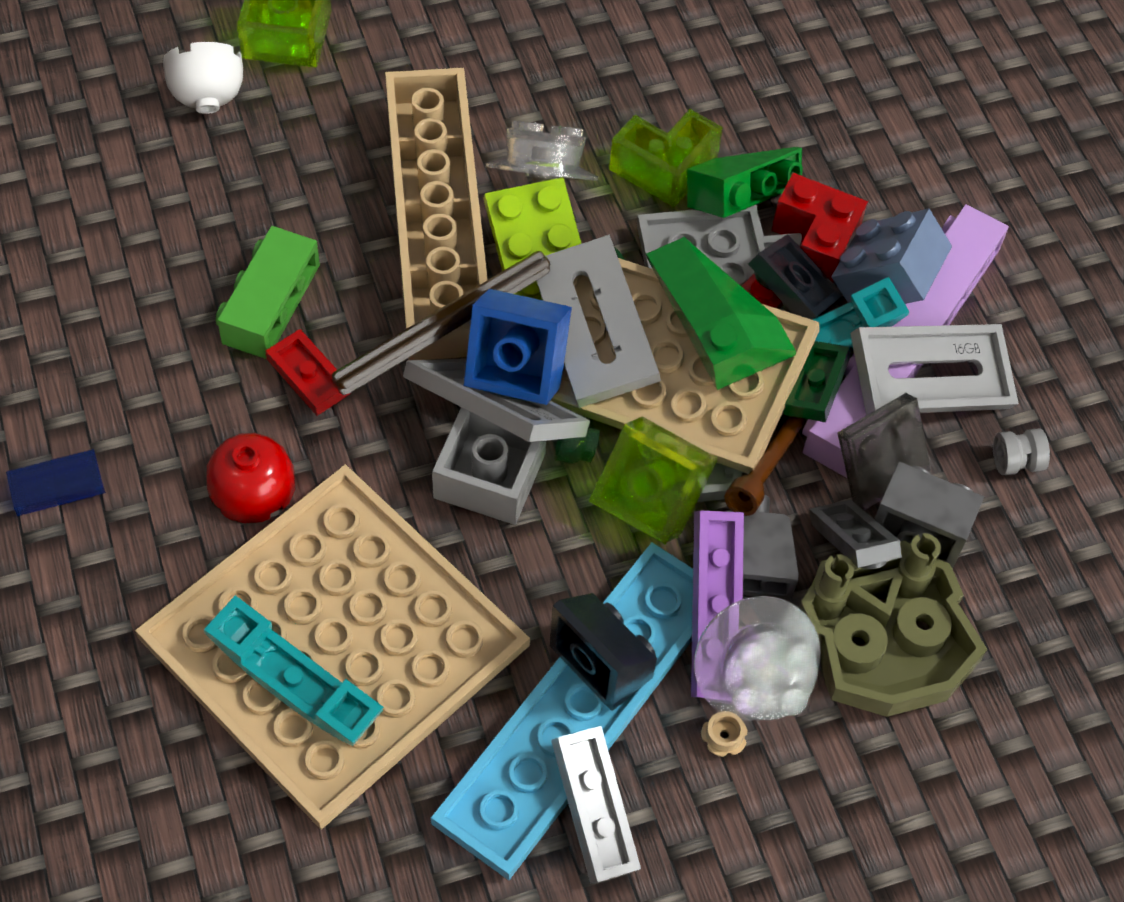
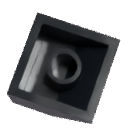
M594 593L561 599L553 605L549 646L611 711L616 709L653 678L657 657L652 645L643 636H635L624 625L621 614L612 604L608 602L603 604Z

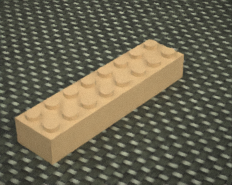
M464 68L385 72L406 329L488 280ZM471 320L410 356L408 360L467 357Z

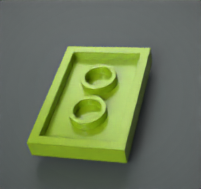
M563 177L484 194L483 200L502 271L536 251H541L546 256L582 244ZM537 281L515 293L516 295L543 300Z

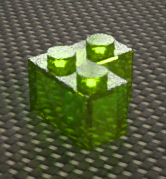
M691 109L685 113L668 133L634 115L612 138L609 170L675 207L687 194V169L713 158H718L723 127Z

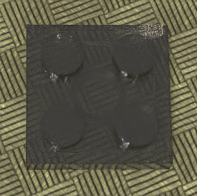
M904 393L837 433L852 501L863 510L883 499L899 461L909 466H919L927 471L931 470L918 400L908 393Z

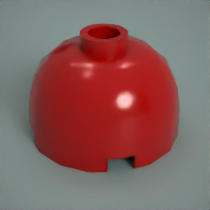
M244 433L226 439L212 453L207 464L208 495L212 503L220 509L221 514L230 520L244 524L264 522L270 519V514L276 512L279 508L282 507L284 510L290 504L296 490L294 466L283 446L268 436L257 433Z

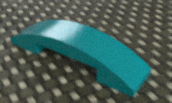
M887 277L852 294L851 302L814 319V321L819 322V333L815 341L848 346L851 352L854 350L851 332L859 327H892L908 316L909 310L891 279Z
M236 595L204 628V633L212 642L262 687L317 727L351 746H354L383 711L384 707L350 681L345 679L342 683L272 630V622Z

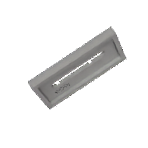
M610 235L546 255L545 257L549 259L551 264L550 272L536 281L543 301L572 307L564 365L578 407L581 408L660 382L659 370ZM579 275L587 276L593 288L616 354L615 360L611 363H602L598 357L573 284L574 279Z
M1002 324L859 327L850 333L866 415L1010 409L1019 404ZM968 361L977 366L978 375L894 378L890 375L888 367L889 365L907 363L927 364Z
M465 358L407 360L404 378L528 442L586 437L590 420L552 401L544 405L463 386L466 368Z

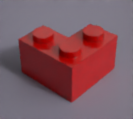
M792 173L778 200L772 231L781 235L801 233L802 244L800 248L834 284L831 276L841 261L842 254L848 249L856 235L857 228L862 224L868 201Z

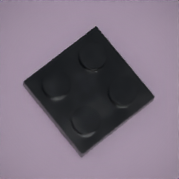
M788 234L758 253L748 263L754 270L757 281L766 289L774 292L783 302L782 305L786 312L814 320L843 295Z

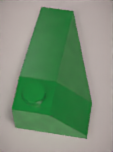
M685 237L646 253L654 273L717 390L796 355V350L778 318Z

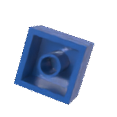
M488 289L473 304L463 386L547 405L561 387L572 307Z

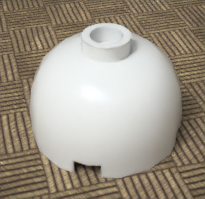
M197 42L190 44L191 51L179 54L178 47L171 49L163 58L164 76L168 89L177 101L188 107L196 108V111L199 113L209 114L219 111L220 106L227 104L238 94L243 81L242 54L239 51L235 55L233 46L217 42Z

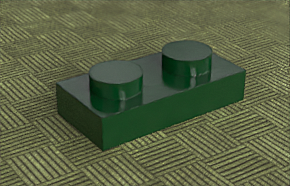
M814 342L801 373L785 402L784 415L820 422L827 421L850 360V349L848 346Z

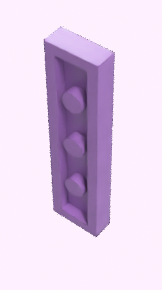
M694 512L691 697L741 698L744 512Z

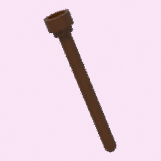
M788 416L766 448L754 470L748 475L737 477L733 480L724 495L727 506L733 512H744V516H750L757 511L765 497L763 484L807 419Z

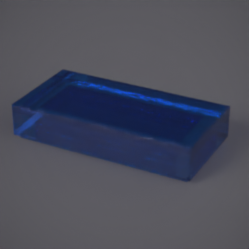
M94 449L6 472L13 507L17 516L106 493Z

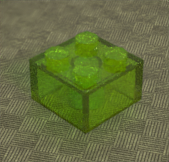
M244 0L237 24L242 58L317 68L331 16V1Z
M639 417L624 425L589 502L666 545L682 534L718 458L645 417Z

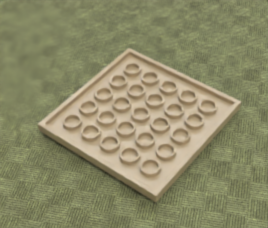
M346 464L135 630L138 639L320 830L530 646L529 636ZM235 595L272 622V630L315 663L342 683L347 679L384 707L380 715L354 746L330 735L276 698L234 663L204 633V628Z

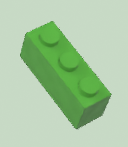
M271 226L264 240L259 239L257 241L249 266L246 271L241 270L235 280L233 294L228 302H223L220 305L216 314V325L219 327L223 345L267 359L265 350L279 341L320 266L317 240Z

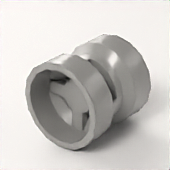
M1041 428L1025 430L1021 435H1016L1011 431L997 433L993 441V456L998 472L1001 475L1018 473L1020 469H1027L1030 472L1047 470L1050 460V449L1045 432Z

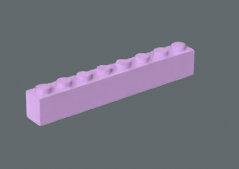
M967 204L963 207L957 218L950 215L942 228L952 245L950 252L925 299L905 304L909 310V315L892 327L950 325L999 252L1009 226ZM854 354L849 360L844 373L847 377L839 386L827 421L820 422L808 419L802 431V434L807 436L803 454L848 478L890 415H866ZM923 364L889 365L888 371L894 378H915Z

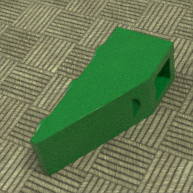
M790 147L713 158L688 168L687 207L725 218L782 194L792 173L802 176V148Z

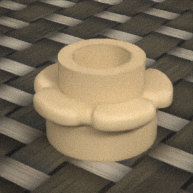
M729 711L718 712L711 716L709 722L703 724L701 730L702 740L707 742L708 750L714 755L724 757L728 753L736 755L746 746L744 738L747 735V728L742 719L735 713ZM727 732L729 737L724 739L720 736V733Z

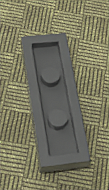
M851 499L809 509L811 525L844 556L851 559L857 568L876 569L884 566L886 561L902 558L900 540Z

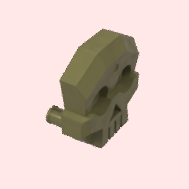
M923 533L921 539L919 534L912 539L911 544L905 540L900 541L902 558L886 561V564L880 568H857L851 559L841 554H837L835 558L830 556L827 560L820 562L814 581L801 600L797 619L808 649L820 655L825 685L831 700L885 717L942 703L953 695L983 659L988 649L959 605L964 594L950 563L937 558L941 551L940 542L936 537L928 533ZM916 622H925L930 629H920ZM852 638H861L865 641L866 645L857 646L853 643Z

